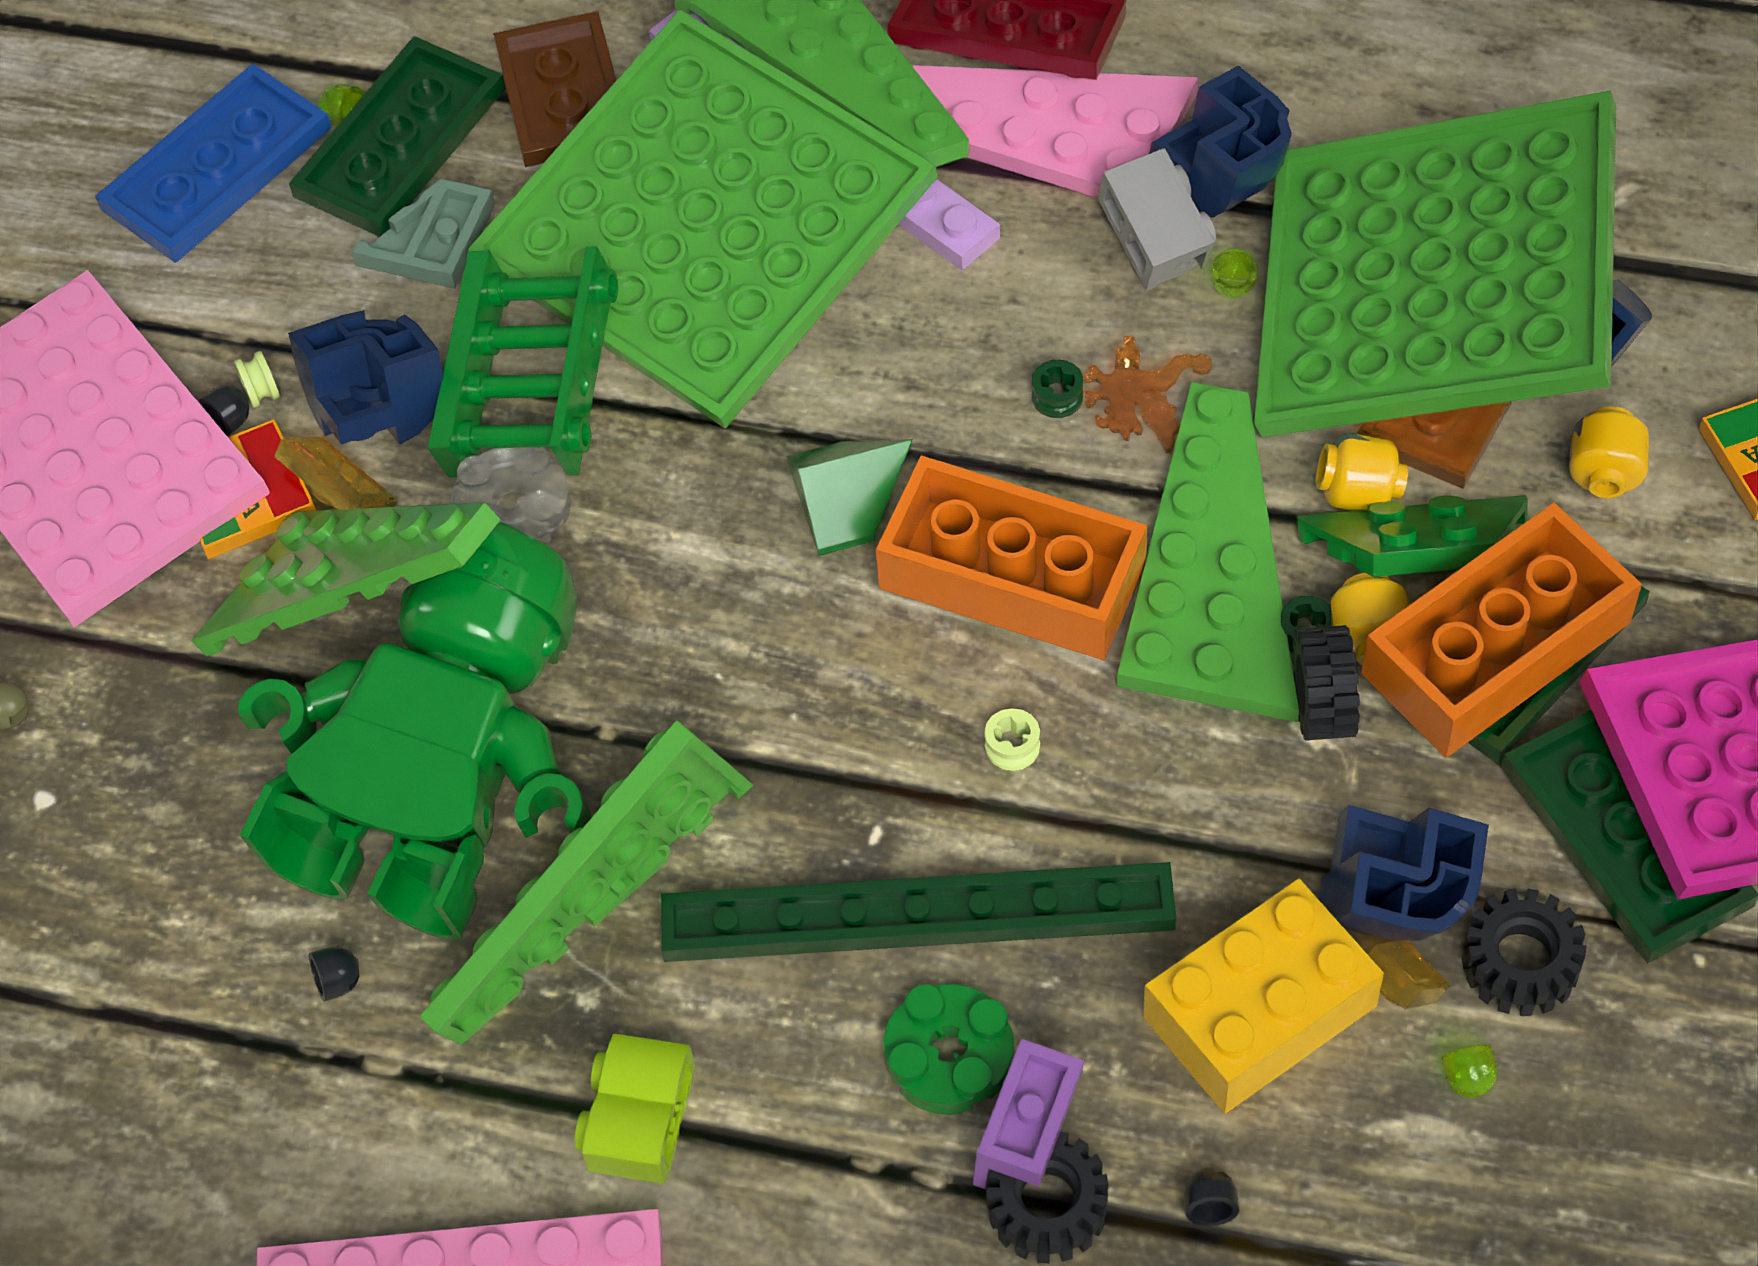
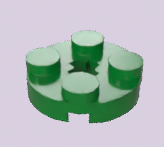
M922 984L916 986L908 992L905 1002L896 1008L887 1023L883 1040L885 1065L889 1076L891 1075L892 1080L900 1087V1093L914 1106L931 1113L944 1115L960 1114L972 1110V1104L983 1101L990 1094L992 1099L1001 1091L1014 1059V1036L1008 1022L1005 1007L999 1001L990 998L983 992L964 985L941 984L933 986ZM952 1036L958 1038L959 1044L966 1046L967 1050L962 1057L954 1053V1061H942L939 1059V1049L932 1045L938 1039L943 1040L944 1037Z

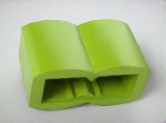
M614 1033L607 1052L599 1051L596 1054L591 1072V1088L594 1091H598L591 1111L583 1110L580 1113L575 1131V1149L582 1151L588 1172L666 1184L675 1156L680 1124L686 1111L693 1082L695 1063L690 1045Z

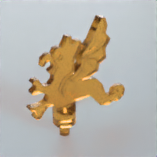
M1125 336L1124 345L1116 349L1115 370L1112 374L1102 373L1096 365L1088 367L1090 374L1083 376V382H1096L1103 384V387L1096 391H1085V397L1088 399L1085 405L1087 408H1093L1098 400L1106 399L1110 402V406H1106L1104 409V413L1109 416L1106 419L1100 418L1099 415L1095 416L1096 425L1101 429L1109 428L1112 433H1120L1124 441H1130L1131 432H1134L1136 435H1141L1143 432V427L1135 414L1137 405L1142 410V421L1155 433L1165 453H1171L1175 445L1173 437L1178 434L1180 428L1179 423L1175 419L1177 408L1167 403L1166 395L1160 393L1168 391L1175 385L1180 374L1186 368L1192 367L1193 373L1199 375L1209 374L1213 368L1212 359L1204 354L1193 356L1187 353L1175 356L1159 371L1140 370L1141 352L1140 349L1135 347V337Z

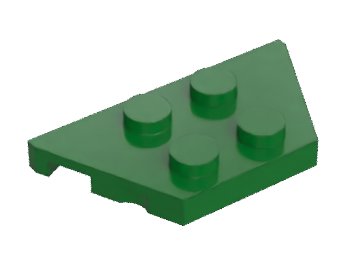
M1446 495L1434 497L1429 500L1428 504L1405 506L1396 501L1376 502L1369 506V511L1355 510L1297 516L1298 540L1304 544L1318 540H1327V555L1341 562L1352 563L1356 566V569L1373 577L1461 569L1516 529V524L1527 522L1528 498L1526 495L1464 500L1461 497Z

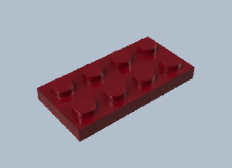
M901 0L887 25L888 36L895 44L910 46L917 50H932L959 55L966 59H981L1009 64L1021 69L1031 68L1064 74L1071 78L1097 80L1126 17V0Z

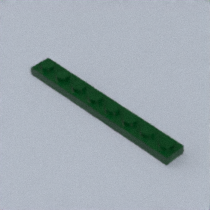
M1171 862L661 893V934L664 962L1176 931V910Z

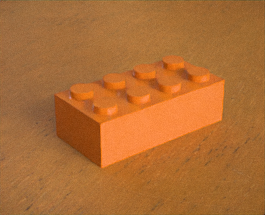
M921 455L876 548L879 589L1105 661L1144 570L1148 525Z
M1553 502L1369 633L1366 640L1361 674L1447 758L1629 625L1642 583Z

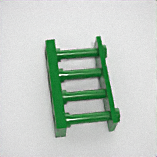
M597 246L586 247L581 276L509 278L506 273L502 272L489 250L468 251L443 371L444 379L441 381L428 443V450L448 478L470 477L474 455H477L481 449L550 447L567 475H579L582 455L588 452L591 445L589 416L610 303H615L618 295L616 273L613 269H609ZM576 299L572 324L500 326L503 307H507L510 301ZM567 348L562 374L490 376L493 357L499 354L500 349ZM558 397L553 424L480 425L484 405H487L490 399Z

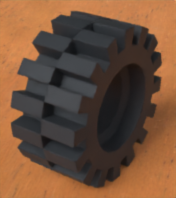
M1346 625L1295 630V637H1293V664L1295 671H1293L1299 707L1298 721L1300 722L1303 739L1310 741L1356 737L1360 718L1358 711L1360 699L1357 692V684L1359 682L1358 673L1355 670L1356 656L1355 652H1353L1352 636H1350L1349 628Z
M1516 888L1505 890L1501 903L1495 894L1485 900L1483 911L1477 908L1472 916L1463 947L1462 965L1463 969H1469L1466 977L1469 986L1472 989L1481 985L1479 998L1487 1005L1494 996L1501 999L1498 1011L1509 1014L1511 1004L1520 1005V1016H1532L1535 1005H1539L1544 1014L1554 1009L1557 999L1563 1004L1570 997L1572 988L1576 987L1586 956L1587 945H1583L1585 938L1583 926L1573 927L1577 915L1570 907L1561 914L1557 912L1560 899L1551 894L1545 904L1537 902L1539 890L1527 888L1524 900H1518ZM1522 934L1531 936L1545 945L1549 960L1543 967L1537 970L1518 969L1503 960L1499 952V944L1509 935Z
M1062 1131L1059 1133L1044 1175H1053L1063 1179L1071 1187L1074 1200L1065 1213L1054 1218L1038 1217L1026 1209L1021 1200V1193L1028 1182L989 1169L987 1176L988 1188H986L989 1221L992 1230L998 1229V1240L1006 1248L1011 1243L1015 1245L1017 1256L1027 1260L1031 1251L1038 1253V1263L1050 1264V1254L1059 1253L1061 1262L1073 1259L1074 1248L1079 1247L1083 1253L1092 1246L1093 1234L1100 1236L1104 1228L1105 1216H1107L1108 1178L1107 1173H1102L1103 1162L1097 1153L1092 1157L1088 1155L1089 1145L1079 1138L1073 1146L1068 1143V1133Z

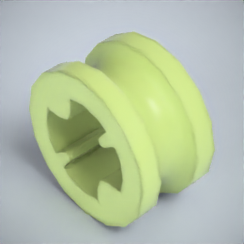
M261 351L255 352L253 359L249 362H244L240 358L233 361L253 409L260 406V401L264 397H270L273 400L280 398L271 371Z
M1010 708L992 715L986 723L984 732L985 750L987 757L994 765L1004 770L1015 771L1024 769L1035 761L1040 750V729L1038 722L1031 714L1021 709ZM1012 731L1016 738L1023 737V744L1013 747L1010 741H1002V733Z

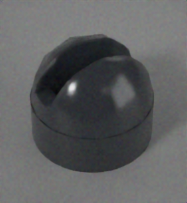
M221 385L214 388L198 401L226 436H229L242 426L249 415L248 398L243 390L234 385Z
M336 946L309 953L312 976L323 1002L344 996L354 989L359 980V962L350 950Z
M1203 1168L1193 1173L1187 1181L1184 1190L1185 1215L1189 1221L1201 1226H1218L1235 1219L1239 1214L1238 1192L1232 1178L1223 1171L1216 1173L1212 1168Z

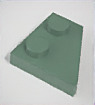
M440 178L421 193L417 202L410 206H405L388 219L390 229L370 245L361 240L354 246L352 255L355 265L456 288L465 269L467 249L481 235L494 208L495 201L492 190Z

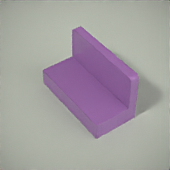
M1021 1039L977 1150L973 1185L986 1189L988 1185L987 1176L989 1169L1040 1186L1082 1075L1084 1060Z

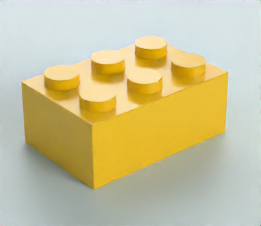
M1297 879L1145 984L1143 1018L1224 1114H1227L1376 1008L1384 972L1300 879Z

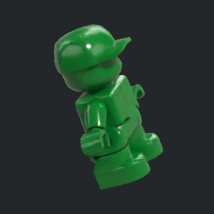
M499 522L464 566L411 584L404 590L401 597L398 626L402 640L408 649L391 643H382L375 647L368 659H346L306 682L305 687L307 691L302 694L298 692L295 686L285 680L278 679L257 682L246 690L239 700L238 713L248 729H265L271 719L277 715L290 714L287 723L278 729L282 742L291 753L287 758V771L264 785L239 835L268 870L283 880L316 895L335 900L348 899L364 865V853L359 845L371 828L395 835L391 852L383 858L367 892L368 896L379 909L395 920L428 935L456 941L462 938L477 905L478 897L474 883L484 864L483 848L489 843L493 831L495 797L498 796L505 775L508 776L516 791L520 793L516 800L514 812L516 823L525 838L538 833V819L544 811L550 808H568L564 817V824L569 833L584 827L592 818L591 812L581 792L573 781L560 774L549 729L532 714L517 708L510 694L533 686L544 671L547 662L553 665L557 664L562 651L568 647L574 628L577 597L574 580L565 560L552 547L533 535L512 525ZM320 720L324 726L316 732V721ZM448 841L460 845V847L457 848L451 845L445 844V842Z

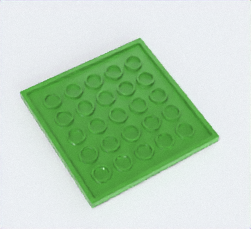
M679 9L467 250H489L502 272L506 273L509 278L581 276L586 247L597 246L609 269L615 271L618 280V295L615 303H610L602 347L726 429L938 178L936 166ZM576 299L533 300L566 323L572 324Z
M1611 90L1287 150L1284 164L1276 175L1254 422L1261 437L1611 387L1616 103Z

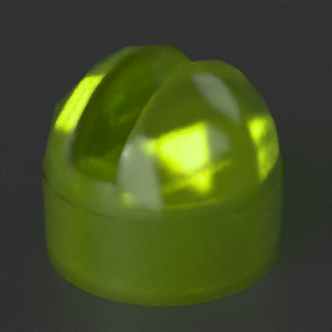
M346 84L329 86L320 97L319 108L328 113L331 125L337 127L361 99L364 92L359 87Z
M1232 248L1221 252L1215 258L1212 265V282L1222 296L1231 299L1242 298L1254 288L1257 282L1258 265L1255 258L1249 252L1243 249ZM1220 276L1231 280H1248L1246 282L1223 281Z
M1492 1045L1469 1046L1449 1052L1441 1057L1444 1074L1448 1083L1454 1091L1464 1097L1477 1098L1486 1094L1497 1079L1498 1065Z

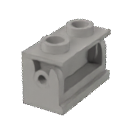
M1165 148L1104 171L1097 196L1146 291L1156 288L1160 283L1193 270L1198 264L1201 269L1206 268L1214 243L1216 242V233L1211 219L1204 211L1198 212L1190 196L1191 186L1186 172L1180 165L1174 166Z

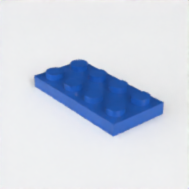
M252 63L95 196L101 211L174 263H177L331 130L332 125L329 115Z

